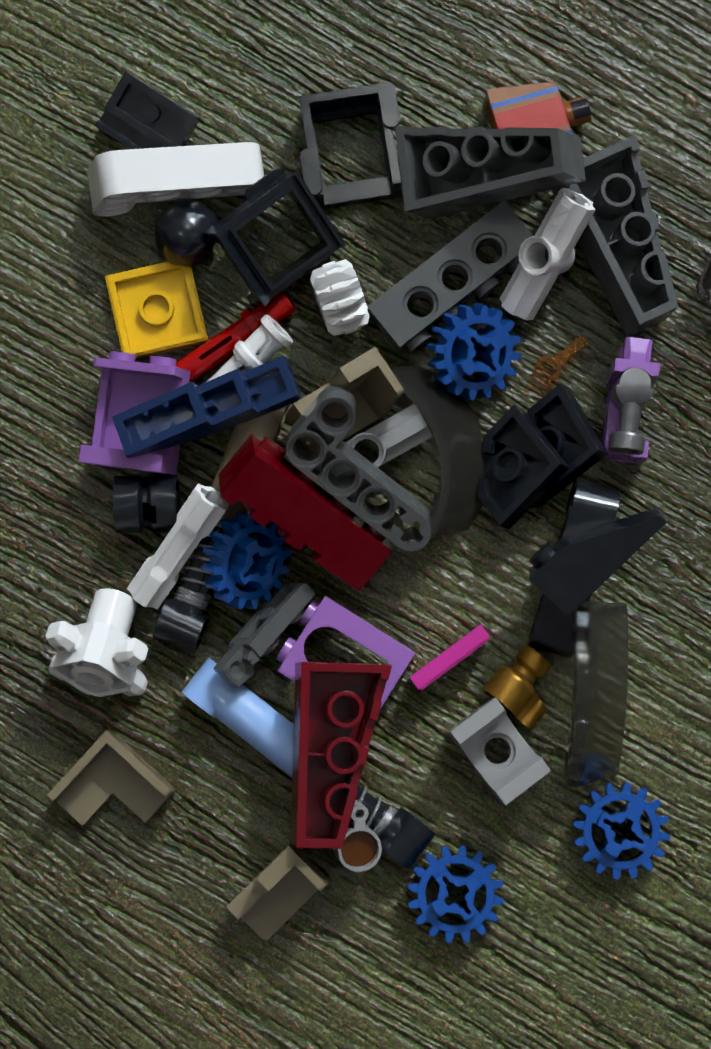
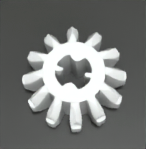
M346 259L338 262L332 261L312 271L310 281L320 313L329 333L333 336L346 335L368 324L370 317L368 307L356 272L349 261Z

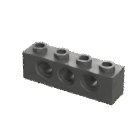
M502 201L367 306L369 318L399 355L407 348L411 353L417 351L432 338L429 331L434 326L436 327L441 322L445 326L447 325L443 317L445 313L458 317L459 305H464L475 295L480 300L485 298L500 285L497 278L509 269L514 273L520 263L518 252L521 244L525 239L534 235L508 203ZM483 246H491L498 251L500 259L495 263L487 264L479 260L476 251ZM450 272H456L465 278L466 285L460 290H450L445 287L442 278ZM414 299H425L431 304L432 311L425 317H416L410 313L408 309L409 303Z

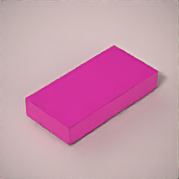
M480 624L410 676L409 680L417 691L423 690L488 642L489 634Z

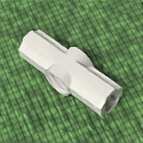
M569 188L560 189L535 236L525 239L521 244L518 252L520 263L500 297L501 307L511 315L518 316L524 320H533L558 275L568 271L573 265L575 259L574 247L596 210L593 207L592 201L583 194L576 193ZM546 248H547L548 253H549V259H548V261H546V258H545V250H546Z

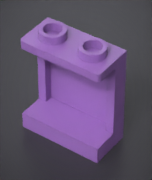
M110 351L109 359L94 357L93 366L101 368V379L92 446L81 445L79 462L177 475L181 444L133 458H127L112 416L189 383L190 371L176 367L177 360L168 357L150 356L149 363L135 362V354Z

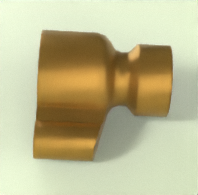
M525 644L515 656L516 663L511 667L503 666L499 668L482 690L490 698L496 697L503 708L530 731L547 711L546 706L535 692L533 683L536 680L543 679L552 666L538 652Z

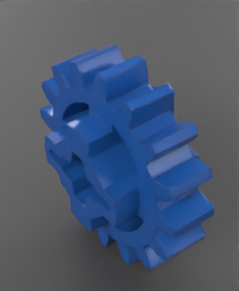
M475 303L472 309L466 305H459L458 317L449 313L443 315L444 321L447 324L444 329L433 327L432 331L439 339L437 343L433 342L427 345L428 349L436 352V357L428 362V366L441 370L434 379L443 385L448 384L446 391L457 396L461 393L462 397L474 400L477 393L482 397L490 398L491 386L503 390L506 388L502 379L505 374L510 376L516 375L517 372L510 364L511 360L521 359L522 355L513 351V346L518 344L521 338L520 336L508 333L515 324L511 320L502 319L503 312L495 308L488 310L486 305ZM476 323L487 325V327H479L477 330H473L469 326ZM474 372L480 376L475 379L462 378L464 375L470 376Z
M237 512L235 514V521L225 518L221 520L222 533L211 531L210 536L215 543L213 547L203 548V553L210 556V562L202 565L201 571L211 573V577L205 582V586L216 590L214 594L215 599L226 602V605L238 609H243L244 606L256 609L259 599L266 602L271 600L270 589L272 587L277 589L283 587L278 577L280 573H289V568L282 564L283 559L291 555V551L282 548L281 545L285 543V540L277 532L276 527L278 525L271 521L264 527L250 518L249 514ZM256 533L258 537L255 539L249 537L248 534ZM240 583L245 585V587L237 588L235 584Z
M629 782L622 783L620 792H616L611 783H605V795L600 796L597 792L591 790L588 794L593 803L590 806L578 804L577 808L584 814L583 820L572 821V826L581 829L582 835L573 839V844L586 846L587 850L583 852L580 858L584 862L595 858L597 860L594 866L595 872L601 874L608 866L610 867L611 878L618 880L621 870L626 869L629 877L634 879L637 878V866L641 865L649 871L653 869L652 863L649 860L652 854L664 857L665 853L657 845L659 841L670 840L669 834L660 831V825L668 822L669 818L665 815H656L655 810L659 808L661 802L659 799L646 802L645 798L648 790L644 787H640L635 794H631ZM626 800V803L622 805L619 811L607 813L601 810L604 805L610 802ZM642 811L649 822V837L644 835L641 830L639 819L643 814ZM604 819L612 823H622L625 819L628 820L626 828L631 831V835L637 838V841L619 837L615 842L616 833L610 829L609 825L604 823ZM592 823L598 826L603 841L599 846V850L592 839ZM636 848L641 851L630 859L615 860L622 850Z
M461 844L455 855H451L446 845L441 847L442 857L438 859L429 852L425 854L429 865L426 869L415 865L413 871L420 877L419 882H410L407 885L409 890L417 892V897L408 901L409 908H420L422 911L416 917L415 922L420 925L429 921L431 925L428 934L431 937H434L439 930L445 931L446 943L452 942L454 933H460L465 943L470 942L469 931L474 928L481 935L486 934L482 922L485 919L497 922L498 917L491 910L492 906L504 904L502 897L494 895V890L502 887L503 881L501 879H491L489 876L496 869L494 863L492 862L482 867L480 862L483 853L478 850L471 858L467 857L466 846ZM464 864L473 868V870L465 875L453 874L449 872L445 865ZM433 875L438 882L437 893L427 903L425 897L426 886ZM444 876L457 887L463 884L466 885L467 889L462 894L468 910H465L455 900H451L448 903L444 900L448 896L447 885L442 879ZM484 884L485 900L478 912L473 905L475 891ZM447 912L461 914L466 922L448 923L438 917Z

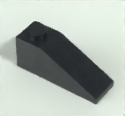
M656 507L563 537L554 546L547 542L529 561L533 565L529 569V580L568 617L667 523L665 514Z

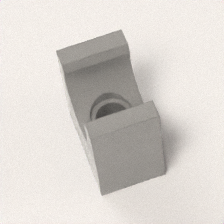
M495 697L486 701L448 730L447 733L499 802L507 805L551 770L520 735L506 715V710ZM501 738L506 742L508 755L504 761L491 763L486 758L484 748L490 739Z

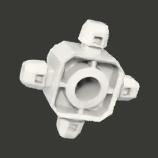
M99 589L95 592L86 623L74 626L66 621L51 623L45 637L49 644L57 650V655L51 659L48 668L50 674L61 681H66L88 695L97 697L119 693L127 696L142 695L146 690L148 681L145 675L137 669V666L145 661L148 648L140 640L128 637L137 607L133 597L115 589Z

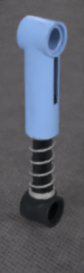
M208 657L182 690V693L215 719L217 718L292 778L294 723L290 722L243 684L239 687H229L213 669L217 663ZM358 785L356 800L360 801L369 812L368 818L365 820L366 826L370 827L379 837L382 850L404 867L410 869L436 833L403 807L397 810L392 805L385 806L381 803V797L375 798L367 792V785L362 787Z

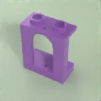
M325 596L320 604L315 600L310 603L299 621L306 627L297 641L291 637L288 638L277 655L276 660L282 663L278 672L295 682V663L308 662L304 654V645L311 633L321 627L336 629L386 660L388 664H392L389 679L386 681L381 700L382 707L415 655V652Z

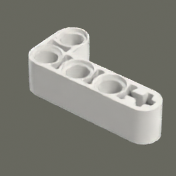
M254 142L109 151L99 154L94 158L87 170L93 215L108 217L127 213L136 203L245 195L248 187L264 176L260 145Z

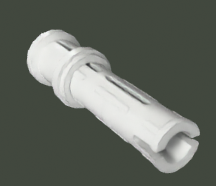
M266 314L260 319L262 325L244 342L239 340L234 345V355L207 382L235 369H239L244 373L265 364L283 346L289 347L293 340L273 318Z

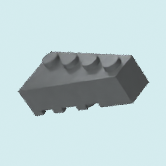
M395 126L405 212L432 219L586 181L581 137L559 128L505 127L504 129H487L484 127H467L466 129Z
M637 135L583 158L586 181L551 189L555 198L560 189L569 188L576 193L583 194L593 202V207L596 210L580 236L578 243L627 337L666 320L678 307L666 254L662 251L657 232L659 225L656 213L652 212L647 192L649 184L646 172L642 170L638 155L640 147Z

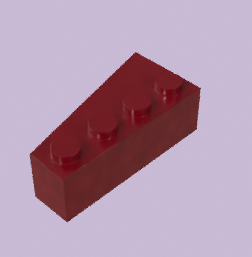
M251 434L218 474L220 497L231 505H234L240 499L241 504L250 512V518L264 527L271 521L278 525L276 530L288 544L301 551H304L309 546L314 550L311 553V557L316 563L357 591H360L393 552L389 540L299 469L283 458L286 452L277 443L268 437L260 441Z
M295 663L290 845L296 848H343L358 793L359 780L363 766L366 764L370 749L368 747L375 722L379 716L382 705L381 700L386 681L389 679L392 664Z

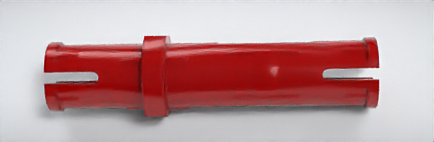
M281 291L265 307L258 306L250 312L247 309L241 312L240 316L242 318L177 361L176 367L190 371L189 383L194 382L234 354V345L239 340L244 342L262 325L260 319L267 314L277 323H280L296 311L289 299Z

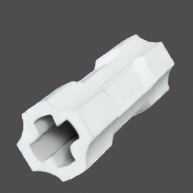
M196 485L177 513L176 523L155 554L146 559L127 587L133 600L145 608L152 607L158 610L178 581L179 571L201 539L209 536L227 510L229 504L220 497V492L211 486Z

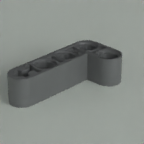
M333 385L326 387L291 427L286 446L288 460L293 466L397 547L412 552L422 549L431 538V516L429 509L342 440L355 422V397L349 389L343 386ZM335 402L344 405L348 412L342 418L336 419L327 416L323 408L327 404ZM308 436L314 438L318 442L319 447L314 451L307 452L299 449L295 441L300 437ZM346 464L353 469L354 473L349 478L341 479L335 477L330 470L335 465ZM378 491L384 493L389 499L386 503L377 506L368 503L365 497L371 492ZM398 506H399V514L396 512V509H397ZM403 521L409 525L417 521L419 522V529L411 526L406 530L403 528Z

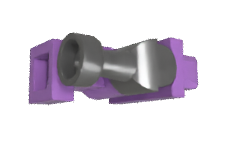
M626 337L624 346L619 348L618 358H615L606 373L605 386L612 388L606 398L601 443L608 454L602 460L643 464L648 457L649 441H645V437L638 433L642 409L651 399L654 389H651V387L659 377L660 363L650 362L653 340Z

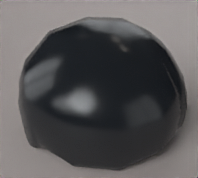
M182 199L170 203L158 215L155 224V245L159 256L170 264L185 267L208 261L212 248L218 242L207 240L203 232L219 221L217 213L205 203L192 199Z

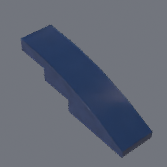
M281 356L244 373L239 369H235L199 386L192 381L112 416L126 457L133 458L214 434L297 402L302 399L288 360Z

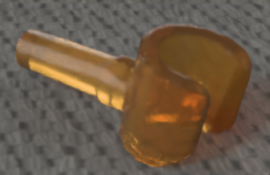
M581 334L554 357L543 356L537 361L535 370H538L545 362H553L557 367L556 373L549 377L546 382L551 383L558 380L562 372L561 367L588 343L587 338Z

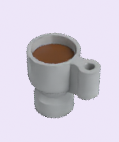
M355 800L343 848L333 849V852L344 867L351 871L363 872L377 864L381 857L382 846L376 833L365 825L369 812L358 800Z

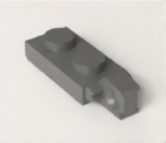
M282 583L283 587L275 590L271 595V600L265 602L230 641L228 645L231 649L213 668L229 687H239L254 675V664L259 661V657L266 656L273 651L280 641L279 635L286 627L303 617L307 609L306 604L315 595L307 583Z

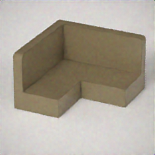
M374 347L340 367L329 383L293 403L285 418L292 427L321 391L333 385L343 386L351 391L356 401L355 422L342 439L346 441L382 419L402 396L404 389L377 348ZM335 402L329 403L323 408L327 416L336 419L342 418L348 412L344 405ZM304 436L299 438L308 452L314 451L319 447L318 442L312 437Z
M106 730L46 795V798L51 803L57 802L76 821L84 826L114 794L144 823H147L177 789L113 730Z
M289 843L226 908L238 920L242 918L262 940L267 941L318 890L321 892L327 886L329 879L299 848Z

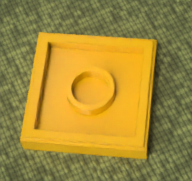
M167 261L105 276L122 352L135 354V359L204 344L209 340L192 266H179L170 264Z

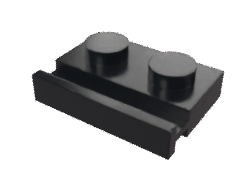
M125 71L107 102L103 115L94 126L130 149L177 147L187 144L201 117L137 76Z

